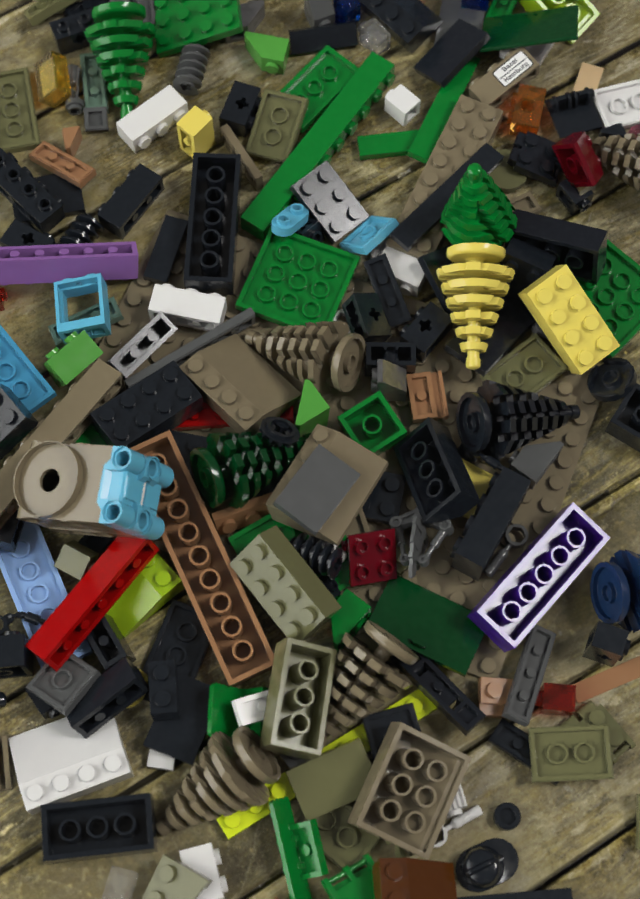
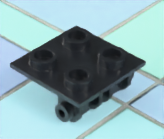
M585 87L584 90L577 92L574 90L571 93L567 92L565 95L552 96V98L544 100L560 139L566 138L574 132H588L603 128L602 121L592 100L595 97L593 88Z

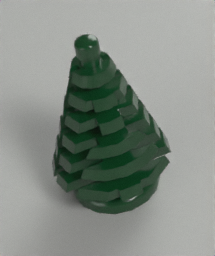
M236 432L208 434L206 439L207 448L197 447L190 453L191 472L201 497L209 507H218L225 500L231 498L229 506L236 509L242 508L247 504L248 500H251L260 490H263L271 483L272 476L275 480L282 474L283 470L286 471L311 433L302 435L297 444L291 445L290 448H286L284 445L279 448L275 443L270 444L268 439L262 438V433H256L251 436L252 432H242L240 435Z

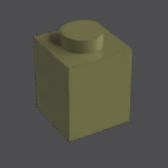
M72 540L64 543L54 567L81 580L95 564L100 554Z

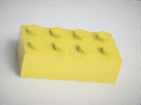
M567 264L556 265L518 293L562 361L568 366L571 374L582 375L620 346Z

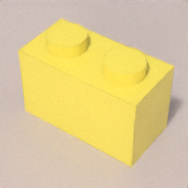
M195 105L176 123L180 149L193 158L194 153H206L215 144L213 118L208 111L201 110Z

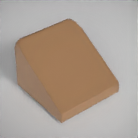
M80 127L63 128L62 134L66 153L75 157L82 141Z

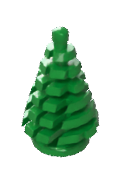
M117 1L94 7L91 14L93 21L96 23L86 28L84 34L90 43L92 53L97 56L96 62L98 67L103 69L101 72L103 79L109 82L107 85L109 93L117 95L112 100L116 107L121 108L120 116L122 119L133 111L132 107L138 104L139 97L135 94L140 93L143 83L137 80L144 79L146 72L144 66L148 65V54L152 51L153 41L151 40L156 36L157 29L150 22L143 23V20L146 18L145 6L134 2Z
M472 163L467 167V171L463 174L464 177L460 179L459 184L447 201L445 209L442 211L440 223L446 224L448 228L443 227L441 231L452 245L480 242L502 246L505 242L508 243L514 234L510 228L516 229L518 218L512 213V210H516L500 187L494 183L492 177L482 169L481 165Z

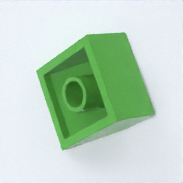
M85 330L79 334L76 331L72 332L64 339L67 343L60 350L56 346L45 355L48 360L43 365L59 388L67 385L104 353Z

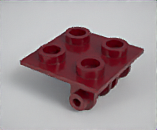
M395 528L347 535L348 537L345 541L341 542L342 549L348 552L351 587L397 579Z

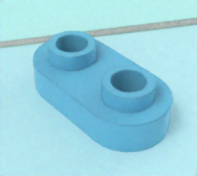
M299 203L288 206L272 219V233L280 237L291 236L308 222L309 210Z

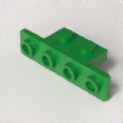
M288 796L269 801L270 816L275 829L276 842L280 851L289 899H312L308 879L329 874L317 820L311 819L295 823Z

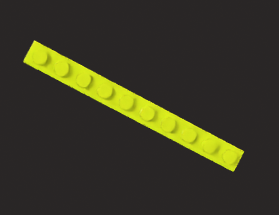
M417 689L385 710L413 702L417 719L420 721L438 708ZM363 723L322 748V753L358 737L361 739L366 753H369L370 748ZM286 772L282 773L280 779L274 784H265L269 789V801L288 796L291 802L296 798ZM269 801L261 806H252L245 811L239 810L226 817L220 814L221 817L216 820L227 839H232L270 815Z

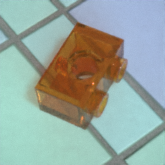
M520 84L518 93L513 92L510 106H515L514 112L509 111L506 124L511 126L509 135L517 136L518 132L526 134L527 131L534 134L538 133L547 89Z

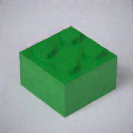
M380 390L337 417L338 424L347 437L376 455L382 454L407 436V430Z

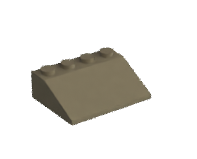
M237 334L196 352L179 366L203 396V401L239 435L242 432H252L251 436L261 433L259 428L263 419L267 417H280L301 399L302 393Z
M317 424L265 503L274 521L339 546L389 465L388 461L341 432ZM320 444L361 475L314 536L275 507L273 503L314 449Z
M391 721L347 822L428 860L472 757L402 722Z

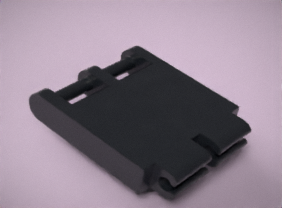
M529 131L526 134L518 132L507 161L508 165L514 167L513 171L551 187L557 186V177L559 171H562V167L559 161H557L552 145L556 142Z

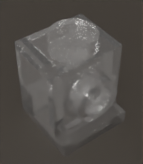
M375 17L362 22L358 26L357 31L360 33L359 41L364 48L370 50V54L374 52L380 55L390 49L391 34Z

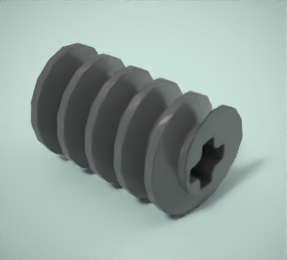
M188 44L182 48L173 80V87L179 93L187 96L199 94L198 89L202 87V80L204 79L206 65L210 57V51L206 47L199 44Z

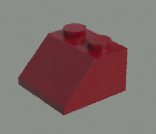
M585 131L574 132L552 145L562 170L571 185L575 187H591L596 185L603 176L601 160L595 155L592 141Z

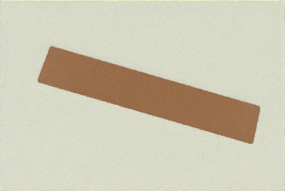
M640 656L570 685L577 703L584 702L639 678Z

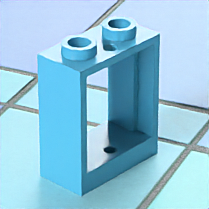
M91 273L82 277L66 278L62 281L53 282L57 333L64 344H67L64 339L74 331L79 334L85 330L92 339L112 335L108 289L101 273ZM98 292L100 316L69 321L67 298Z

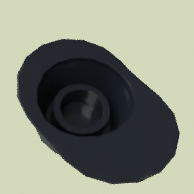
M492 838L463 852L456 862L455 872L458 881L464 888L472 892H483L510 879L518 868L519 858L517 851L511 843L504 839Z

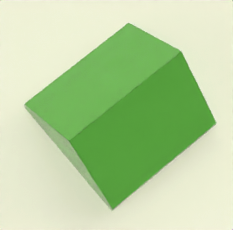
M308 379L304 381L295 423L300 432V437L304 434L312 433L317 424L327 427L330 411L329 405Z

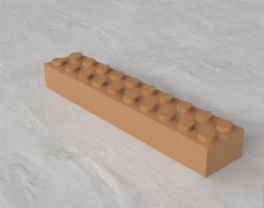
M168 430L131 447L130 449L145 456L159 458L160 463L173 469V482L167 488H161L156 516L164 521L165 530L162 539L229 686L236 687L271 670L274 653L236 572L229 565L231 563L230 558L171 431Z

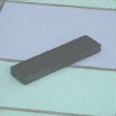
M536 624L527 634L502 717L524 727L529 725L556 633Z

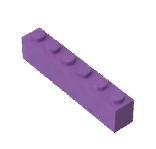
M136 241L0 247L1 286L11 284L30 285L33 283L53 284V282L62 281L66 278H77L91 273H101L104 280L138 279V250Z

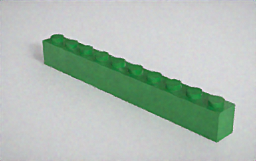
M371 52L241 215L242 229L261 241H265L271 228L272 219L288 206L296 202L299 203L289 188L326 160L330 164L333 154L342 149L348 135L352 136L359 121L361 119L364 120L368 116L370 107L374 103H378L385 88L393 84L396 75H394L395 64Z

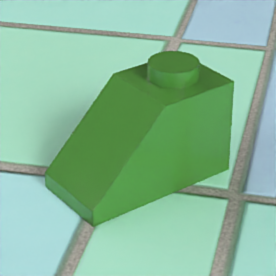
M245 31V48L260 69L270 74L284 75L290 53L289 39Z

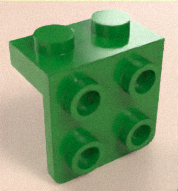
M212 683L209 689L208 736L211 737L216 731L218 733L221 731L232 737V734L239 726L231 702L235 699L269 690V688L240 689L220 683ZM263 721L247 725L248 728L261 737Z

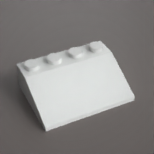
M67 717L8 738L26 811L32 815L41 812V805L68 802L134 777L115 717L87 739L71 727Z

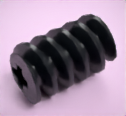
M82 213L76 216V221L71 223L70 228L65 231V236H61L59 239L60 243L56 244L93 243L90 237L93 239L99 238L95 230L103 232L104 228L93 216Z
M304 532L300 533L297 538H292L289 541L314 573H319L330 580H334L338 576L343 561L342 548L337 547L334 550L333 544L329 543L325 546L324 540L316 542L314 536L307 538V534Z

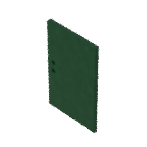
M578 5L484 18L483 31L488 33L490 40L480 49V52L578 40Z
M398 575L397 579L388 581L369 620L391 633L414 653L464 677L485 634L467 617L472 610Z

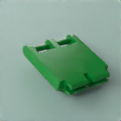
M366 853L362 856V860L352 866L346 865L335 876L329 879L327 877L322 879V886L329 898L375 899L372 866L375 863L371 856ZM364 864L367 866V867L361 869L360 871L356 872L355 874H353V871H354V870L358 869L359 867L363 866ZM344 876L346 877L345 880H343V881L339 882L338 884L332 886V883L336 882L337 880L341 879V878L344 877Z

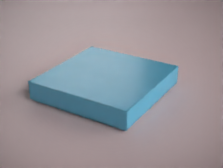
M371 215L341 241L339 246L342 250L350 253L367 255L400 224L396 218Z

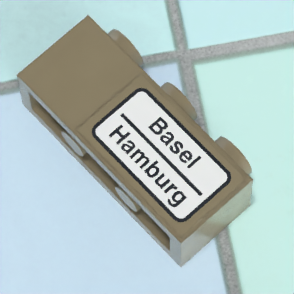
M519 47L516 50L512 49L506 54L504 60L499 64L494 63L481 78L477 77L471 82L469 97L497 108L539 74L540 64L524 47Z

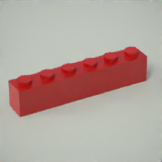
M117 537L25 646L57 672L160 549L150 539Z

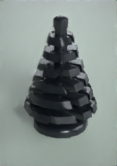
M485 380L482 382L483 386L478 387L477 392H466L461 396L457 406L456 422L460 440L469 452L477 453L483 451L485 455H491L499 460L505 457V454H509L543 437V434L547 435L556 428L566 425L568 419L579 418L580 408L575 404L567 405L564 401L543 395L538 397L537 393Z

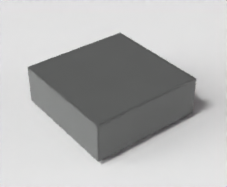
M106 106L83 108L86 132L109 131Z

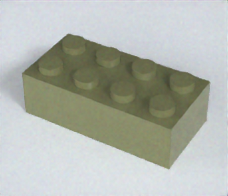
M277 526L258 534L229 564L286 637L301 641L306 640L342 608Z
M290 637L276 643L259 749L305 760L321 756L337 654L336 649Z

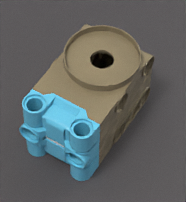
M33 440L30 450L20 460L14 475L13 489L19 505L17 519L37 524L58 533L156 540L163 535L165 530L164 521L156 516L161 488H167L171 485L174 479V472L169 466L160 463L159 458L145 456L125 446L91 445L86 443L70 444L58 441Z

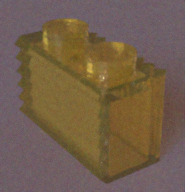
M50 51L33 66L36 71L35 81L38 86L37 96L39 102L57 108L63 101L69 99L72 94L67 57L55 51Z

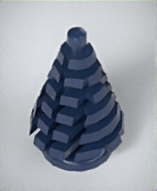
M619 550L614 553L615 557H611L609 562H601L595 566L590 582L591 600L600 620L610 625L618 624L623 629L629 632L633 631L634 633L640 630V554L629 550Z

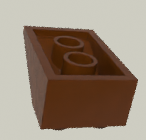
M379 858L372 866L375 899H457L453 863L415 858Z

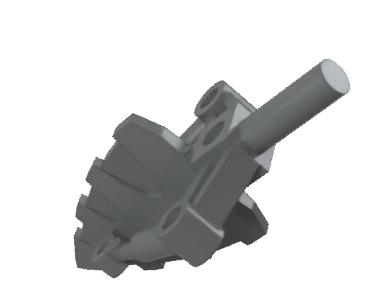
M418 507L401 516H394L389 521L391 528H395L397 546L400 547L401 555L399 560L403 566H408L409 578H414L420 566L427 567L433 551L438 549L446 536L454 533L450 520L425 524ZM412 527L408 555L405 550L406 541L403 531ZM433 527L439 531L431 541L430 548L425 554L429 543L426 528Z

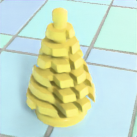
M470 242L449 246L446 250V256L455 264L441 266L442 268L436 270L438 279L441 282H447L440 285L443 294L448 297L445 300L447 308L452 311H460L450 314L452 323L467 325L460 326L454 330L457 338L467 340V342L459 343L461 352L467 353L466 368L470 370H477L481 366L480 354L485 353L488 344L481 342V340L491 338L494 329L483 327V325L492 326L497 323L499 314L492 311L502 309L504 299L500 297L507 295L510 285L506 282H511L515 274V270L496 264L501 262L506 255V250L496 244Z

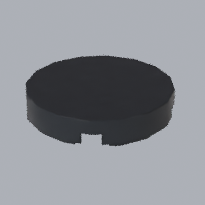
M618 357L604 360V364H601L599 367L596 365L588 375L587 386L592 396L599 401H617L629 394L636 385L637 374L634 367L628 360Z

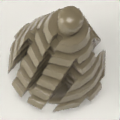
M633 133L625 134L624 138L621 135H612L608 139L606 136L595 138L594 142H592V148L595 155L601 160L602 167L607 171L613 169L612 173L619 179L623 177L627 185L635 187L636 191L640 193V133H637V139Z
M342 321L308 322L305 325H288L287 327L277 326L274 329L263 328L260 333L249 330L245 334V342L247 344L256 345V350L259 353L267 356L273 363H277L284 371L288 369V372L303 384L305 379L310 380L322 396L332 394L329 387L342 392H349L353 389L360 379L366 358L364 338L361 334L349 333L348 324Z
M371 620L365 623L364 631L378 643L375 651L368 649L369 646L349 633L345 632L343 643L347 648L353 649V653L356 656L344 649H339L337 658L340 662H344L346 664L345 667L354 675H350L346 672V669L335 664L333 675L337 677V681L348 689L341 688L332 681L330 695L338 702L329 701L323 746L328 741L327 739L330 735L337 738L344 733L338 726L340 723L349 728L358 723L349 713V710L361 718L371 714L367 710L368 707L358 698L365 700L370 706L377 709L385 704V701L377 697L378 694L370 687H375L380 694L393 699L399 695V692L395 687H390L387 680L405 690L413 685L406 675L400 674V670L387 661L394 655L401 661L414 665L419 657L391 633ZM360 658L362 661H365L367 663L359 662L357 659ZM377 673L385 674L387 676L386 679Z
M242 725L234 731L232 737L221 731L219 733L216 731L209 739L208 745L200 753L199 760L195 761L191 767V773L186 775L182 781V788H178L175 792L174 801L169 802L165 808L166 817L156 822L157 832L162 836H166L173 828L178 831L190 828L189 825L193 826L204 823L206 819L208 822L221 817L220 814L226 817L239 810L245 811L252 806L266 804L270 796L269 789L265 784L277 782L281 777V771L273 753L259 749L261 737L252 729Z

